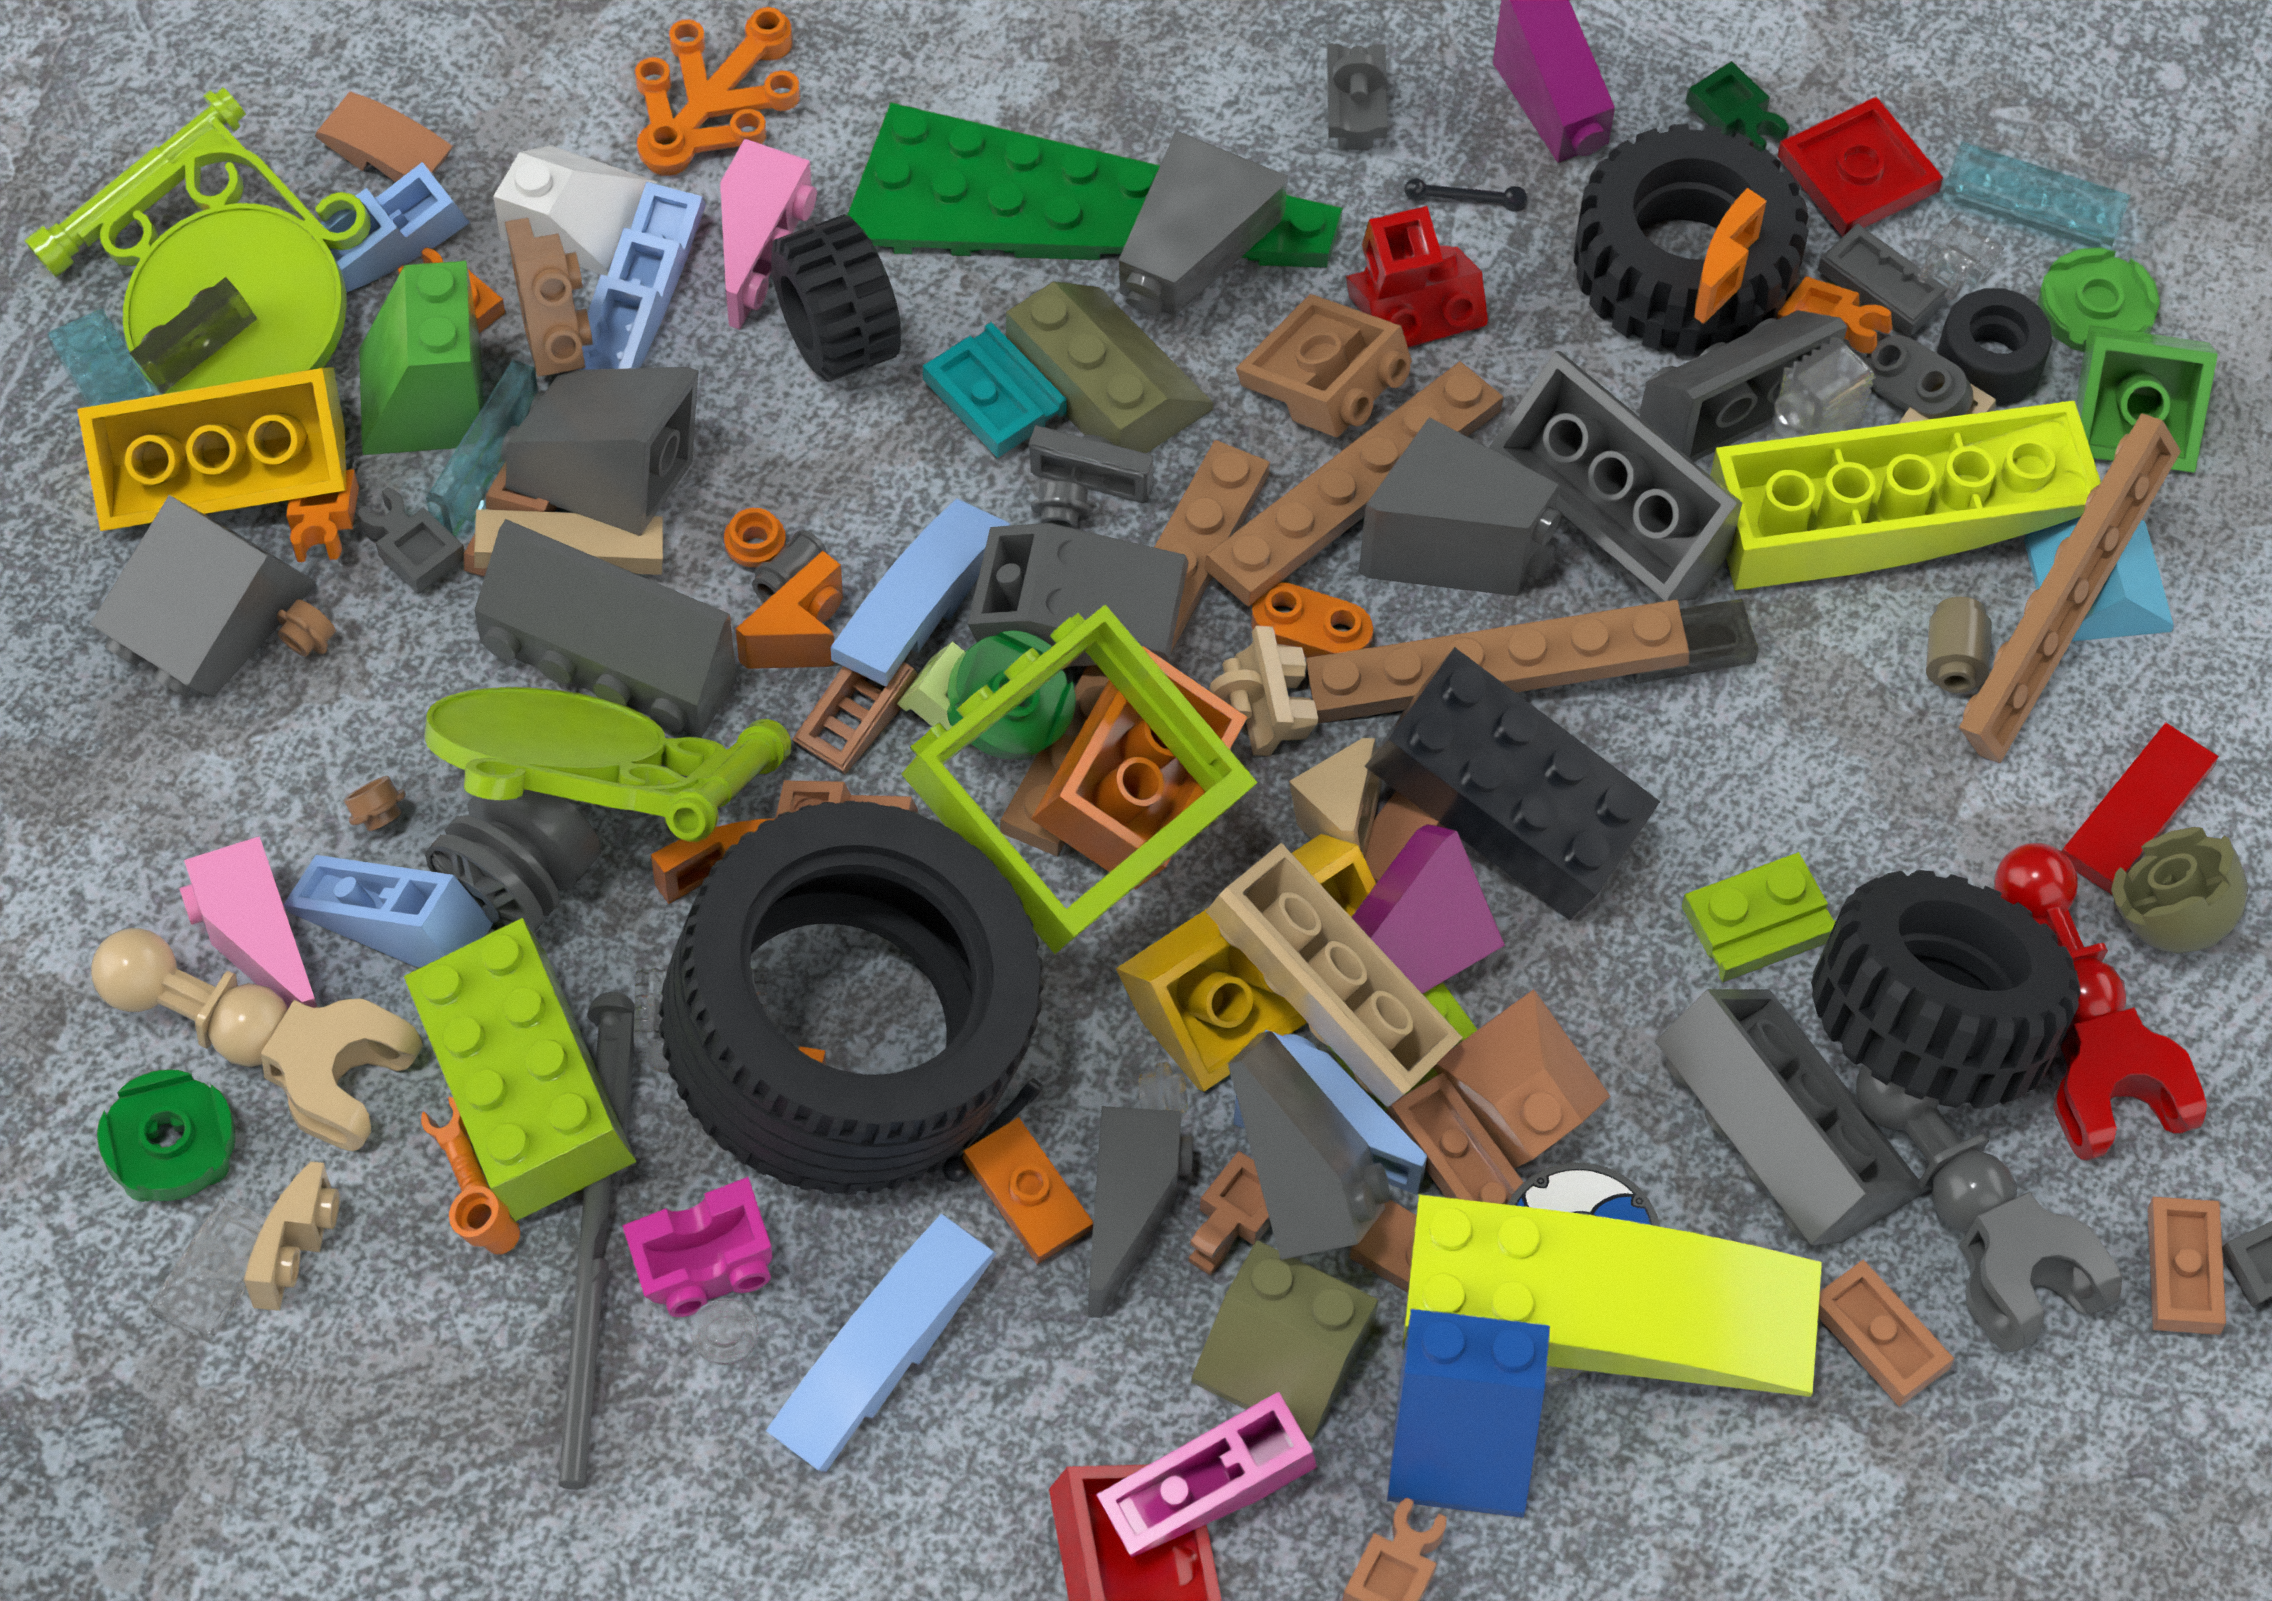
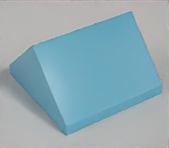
M2081 517L2025 535L2024 543L2036 589L2040 588L2052 568L2059 545L2065 538L2070 537ZM2141 520L2072 641L2172 631L2174 624L2146 522Z

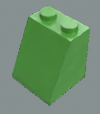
M467 261L404 265L359 348L363 455L486 446L482 351Z

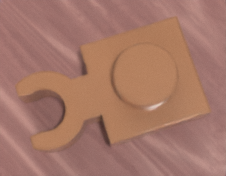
M1408 1498L1401 1501L1395 1510L1392 1534L1394 1540L1390 1541L1376 1533L1373 1534L1344 1590L1342 1601H1421L1435 1574L1437 1563L1421 1555L1434 1551L1441 1544L1446 1528V1516L1438 1514L1433 1526L1429 1530L1417 1532L1411 1529L1407 1523L1412 1513L1414 1501Z

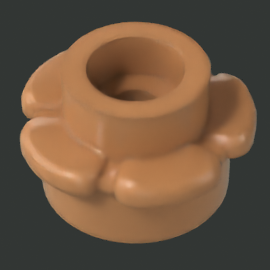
M297 599L287 612L280 609L277 613V619L283 625L277 634L290 649L304 657L308 656L312 650L318 654L327 652V642L334 635L336 629L331 621L318 609L303 600Z
M383 776L367 783L343 800L351 813L349 823L351 825L364 823L368 831L376 830L388 824L402 814L397 802L404 799L406 792L404 789L397 791L389 776Z

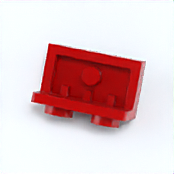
M1439 245L1444 263L1443 266L1430 269L1424 290L1377 300L1369 269L1366 266L1364 271L1346 276L1349 298L1362 312L1400 325L1407 347L1484 327L1488 323L1482 271L1458 246Z

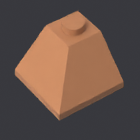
M1534 989L1453 1047L1433 1066L1438 1075L1444 1072L1514 1169L1533 1160L1575 1129L1610 1097V1094Z

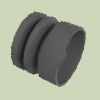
M525 789L522 796L511 800H491L473 796L467 804L469 816H456L445 829L446 835H439L425 852L427 866L431 872L454 875L484 910V914L489 921L494 922L491 929L496 931L523 918L534 934L544 922L543 916H549L560 903L558 890H571L601 854L600 840L586 818L566 798Z

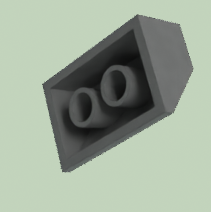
M1800 310L1778 320L1774 318L1764 320L1756 325L1750 333L1727 344L1725 342L1713 344L1702 352L1699 357L1678 367L1668 366L1656 372L1645 383L1639 417L1693 462L1715 452L1716 447L1728 446L1828 398L1834 381L1847 325L1840 317Z

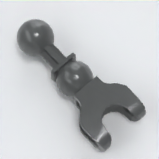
M1862 1065L1856 1081V1094L1860 1107L1867 1117L1879 1126L1891 1130H1906L1929 1162L1917 1186L1921 1192L1932 1189V1201L1938 1215L1953 1229L1966 1233L1958 1246L1970 1266V1276L1965 1289L1966 1306L1986 1334L2000 1349L2006 1352L2019 1351L2033 1344L2044 1324V1310L2032 1287L2034 1285L2055 1290L2078 1313L2091 1314L2099 1312L2118 1301L2122 1287L2120 1271L2100 1239L2088 1225L2072 1217L2054 1214L2044 1209L2030 1191L2017 1197V1184L2008 1166L1996 1156L1983 1152L1989 1142L1984 1133L1961 1142L1937 1109L1938 1099L1925 1096L1920 1100L1904 1094L1906 1089L1892 1082L1885 1085L1873 1078L1871 1070Z

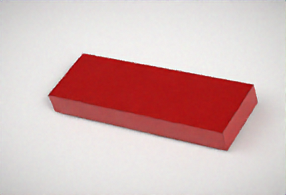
M2165 722L2062 849V852L2072 862L2076 872L2112 895L2111 888L2118 869L2121 867L2128 873L2133 865L2140 861L2145 854L2141 846L2160 836L2213 770L2219 756Z

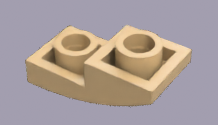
M310 1162L292 1180L272 1208L257 1237L244 1277L253 1308L280 1311L285 1287L294 1288L297 1282L300 1267V1250L320 1252L324 1229H334L336 1225L340 1201L339 1190L331 1188L324 1163Z

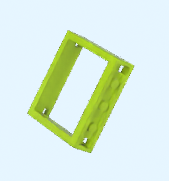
M1106 604L1086 620L1079 613L1072 618L1069 617L1050 635L1056 644L1041 656L1034 648H1031L1004 671V674L1010 681L995 693L988 685L975 692L957 709L963 718L949 730H946L940 722L930 728L922 738L910 746L916 757L901 773L946 827L957 832L963 839L976 846L988 859L993 861L998 867L997 870L1003 877L1009 880L1015 893L1020 896L1024 904L1023 909L1033 923V930L1054 954H1057L1258 783ZM1086 652L1203 788L1205 793L1068 908H1065L944 764L1082 653Z

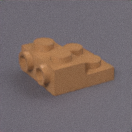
M528 217L505 221L525 335L537 377L586 368L582 347L593 345L586 309L575 310L572 290L583 288L576 252L565 254L559 233L534 237Z
M1309 294L1235 369L1241 386L1285 402L1292 421L1338 438L1350 425L1361 426L1368 420L1373 409V401L1388 386L1398 388L1406 381L1412 360L1400 325Z

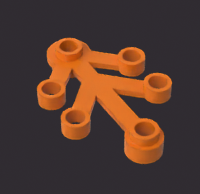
M763 7L756 10L746 22V38L708 81L702 57L705 49L702 25L697 21L684 19L677 21L671 26L669 31L670 47L672 53L679 57L688 101L674 119L666 94L671 87L670 68L667 62L661 58L649 57L641 60L636 65V87L645 96L650 124L638 136L637 150L641 161L652 172L662 176L679 174L689 166L695 153L732 147L740 148L744 139L763 144L766 140V123L764 116L757 110L773 108L778 111H786L794 108L799 103V80L795 74L785 70L769 74L765 79L764 85L733 90L759 60H778L787 55L791 50V23L780 10L773 7ZM684 37L695 38L693 41L690 42L680 41V39ZM650 75L661 76L659 79L656 80L645 79L647 76ZM779 88L790 89V91L787 93L774 92L776 89ZM734 114L730 120V125L699 128L707 118ZM746 126H752L757 128L756 130L751 132H744L740 130Z

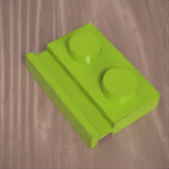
M1800 852L1684 894L1681 906L1710 959L1713 958L1718 966V975L1722 982L1826 944L1836 922L1827 910L1828 902Z

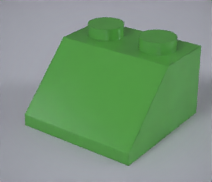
M2089 325L2078 382L2077 409L2093 458L2114 461L2116 448L2120 440L2131 432L2142 413L2163 420L2180 448L2181 452L2171 469L2195 473L2218 353L2210 342Z

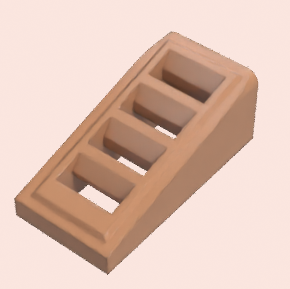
M903 662L888 685L881 691L865 681L867 677L843 666L792 741L846 775L900 711L901 707L897 703L918 674L913 667ZM855 691L860 692L875 702L870 710L849 699ZM840 709L861 721L856 730L834 717ZM826 727L846 739L847 743L842 750H839L818 737L819 733Z

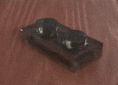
M225 277L215 286L198 292L190 301L189 306L168 323L150 330L142 339L141 344L130 352V355L148 379L163 394L257 320V317L241 293Z
M1743 599L1680 609L1689 650V665L1632 675L1635 684L1756 663L1759 648Z

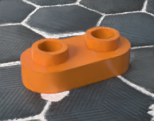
M1281 582L1252 605V629L1255 626L1273 627L1277 644L1302 647L1304 657L1306 658L1371 648L1373 636L1372 620L1363 608L1354 603L1298 585ZM1285 606L1293 610L1283 613L1275 610L1274 607ZM1336 624H1342L1352 629L1348 631H1338L1334 629L1333 626Z

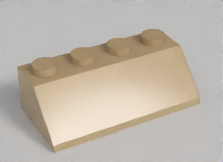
M1282 843L1226 887L1207 909L1206 913L1218 925L1220 933L1225 940L1234 947L1239 948L1263 973L1268 986L1275 993L1289 1001L1308 1022L1314 1036L1322 1043L1330 1046L1352 1069L1358 1083L1366 1091L1376 1095L1387 1108L1406 1094L1462 1039V1036Z

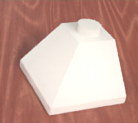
M551 145L519 152L493 196L500 240L508 242L505 221L528 217L534 237L559 233L565 254L576 252L579 267L607 276L623 228H631L646 181L657 184V181Z

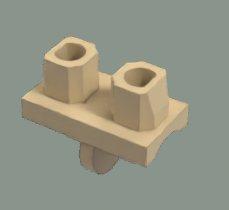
M1255 626L1252 631V644L1247 649L1237 653L1234 658L1223 662L1224 674L1216 677L1211 682L1209 691L1247 716L1246 724L1253 755L1271 756L1282 740L1307 739L1317 725L1318 715L1314 700L1304 697H1289L1287 688H1297L1305 677L1306 662L1303 648L1277 644L1273 627Z

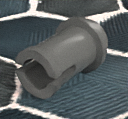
M800 530L797 531L792 540L770 563H760L756 568L752 587L757 596L763 602H766L820 552L824 551L827 553L824 544L819 538L808 531L803 530L802 533Z

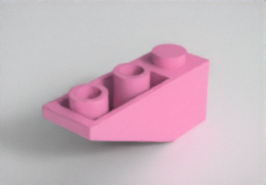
M744 139L720 182L728 320L730 327L739 330L751 309L759 310L767 295L769 275L772 272L771 254L773 241L793 233L799 220L807 221L814 209L817 198V188L811 186L810 160Z

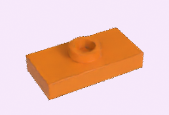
M1020 1117L964 1150L962 1159L1037 1265L1092 1231V1219Z

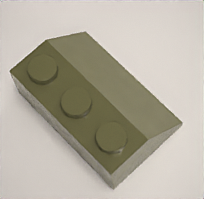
M1053 281L1006 311V337L1067 399V413L1064 415L1084 436H1100L1109 440L1115 446L1148 453L1213 410V402L1100 287Z

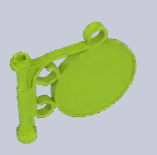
M224 87L216 93L211 90L205 93L203 97L209 107L161 146H154L60 224L55 223L48 230L42 226L24 240L31 251L55 278L74 263L71 257L79 251L78 247L84 242L89 247L99 238L105 251L116 263L124 266L137 265L129 280L124 297V336L134 362L145 378L161 394L324 368L341 338L347 311L345 282L341 269L329 248L337 250L352 249L362 243L368 236L371 227L370 216L361 200L353 194L339 192L323 198L316 206L315 210L321 220L326 222L334 213L346 209L356 212L357 217L352 227L344 232L334 233L327 230L265 162L251 151L245 149L224 126L226 125L232 132H235L241 127L238 121L246 116L239 103ZM227 162L225 164V169L229 174L227 187L223 192L214 196L202 195L200 191L201 168L213 163ZM232 162L244 164L257 171L301 219L275 207L254 203H237L241 199L244 187L243 179ZM186 178V190L196 206L203 211L181 220L158 238V232L143 212ZM136 220L143 228V236L138 244L128 249L115 247L117 235L132 221Z
M527 687L484 688L446 696L436 701L428 709L424 735L428 748L444 761L465 770L464 789L473 796L491 800H511L522 796L525 789L611 808L665 817L670 831L678 838L687 842H698L707 838L716 828L719 819L718 808L730 802L757 774H768L775 771L788 758L791 752L789 733L780 723L771 719H759L752 722L738 736L737 742L729 749H726L715 741L703 738H665L662 728L644 714L620 704L574 692Z

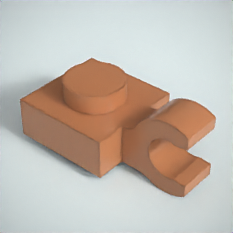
M1240 1151L1236 1153L1200 1200L1199 1211L1210 1218L1203 1223L1192 1237L1190 1245L1196 1249L1190 1255L1188 1262L1209 1275H1212L1223 1262L1237 1236L1254 1245L1256 1240H1259L1271 1225L1254 1160Z

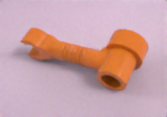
M449 1096V1105L453 1110L451 1121L446 1126L440 1128L437 1122L423 1111L421 1124L423 1129L445 1151L461 1188V1193L454 1199L449 1210L450 1225L469 1244L484 1247L493 1254H505L518 1243L520 1227L510 1216L508 1207L490 1190L470 1143L471 1140L453 1097Z

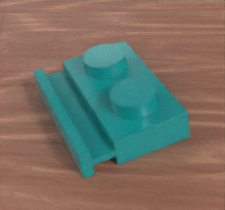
M992 321L986 324L984 332L975 338L969 335L922 366L923 381L997 458L1031 437L1035 425L1045 427V422L1055 415L1060 418L1067 413V399Z

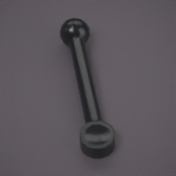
M1411 178L1404 187L1405 195L1413 201H1419L1428 196L1500 203L1512 212L1523 210L1527 200V193L1518 186H1511L1505 192L1426 185L1422 179Z
M1035 1078L1029 1080L1020 1090L1017 1097L969 1147L1011 1122L1025 1106L1034 1101L1044 1086ZM963 1153L959 1157L946 1160L944 1163L943 1172L947 1180L961 1182L968 1176L969 1167L962 1159Z

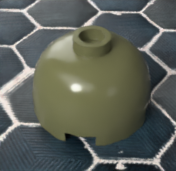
M2202 827L2170 831L2148 841L2141 846L2146 855L2144 858L2133 865L2128 873L2121 867L2115 873L2111 892L2125 923L2138 938L2159 951L2179 954L2210 948L2227 936L2244 915L2249 886L2239 856L2228 837L2223 835L2222 839L2207 837Z

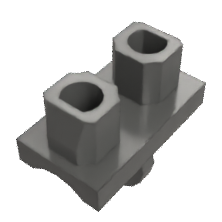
M1327 44L1328 138H1338V148L1342 150H1370L1373 148L1374 138L1387 139L1386 44H1375L1367 48L1363 46L1346 48L1340 44Z

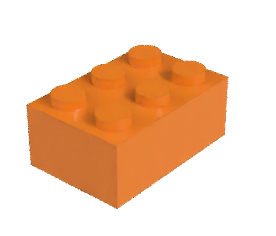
M1143 646L1142 648L1225 745L1231 749L1247 716ZM1108 680L1031 820L1108 872H1111L1201 797L1205 791L1114 684ZM1168 859L1164 864H1162L1157 870H1155L1151 875H1149L1134 889H1138L1144 883H1146L1155 875L1164 870L1167 867L1170 859Z

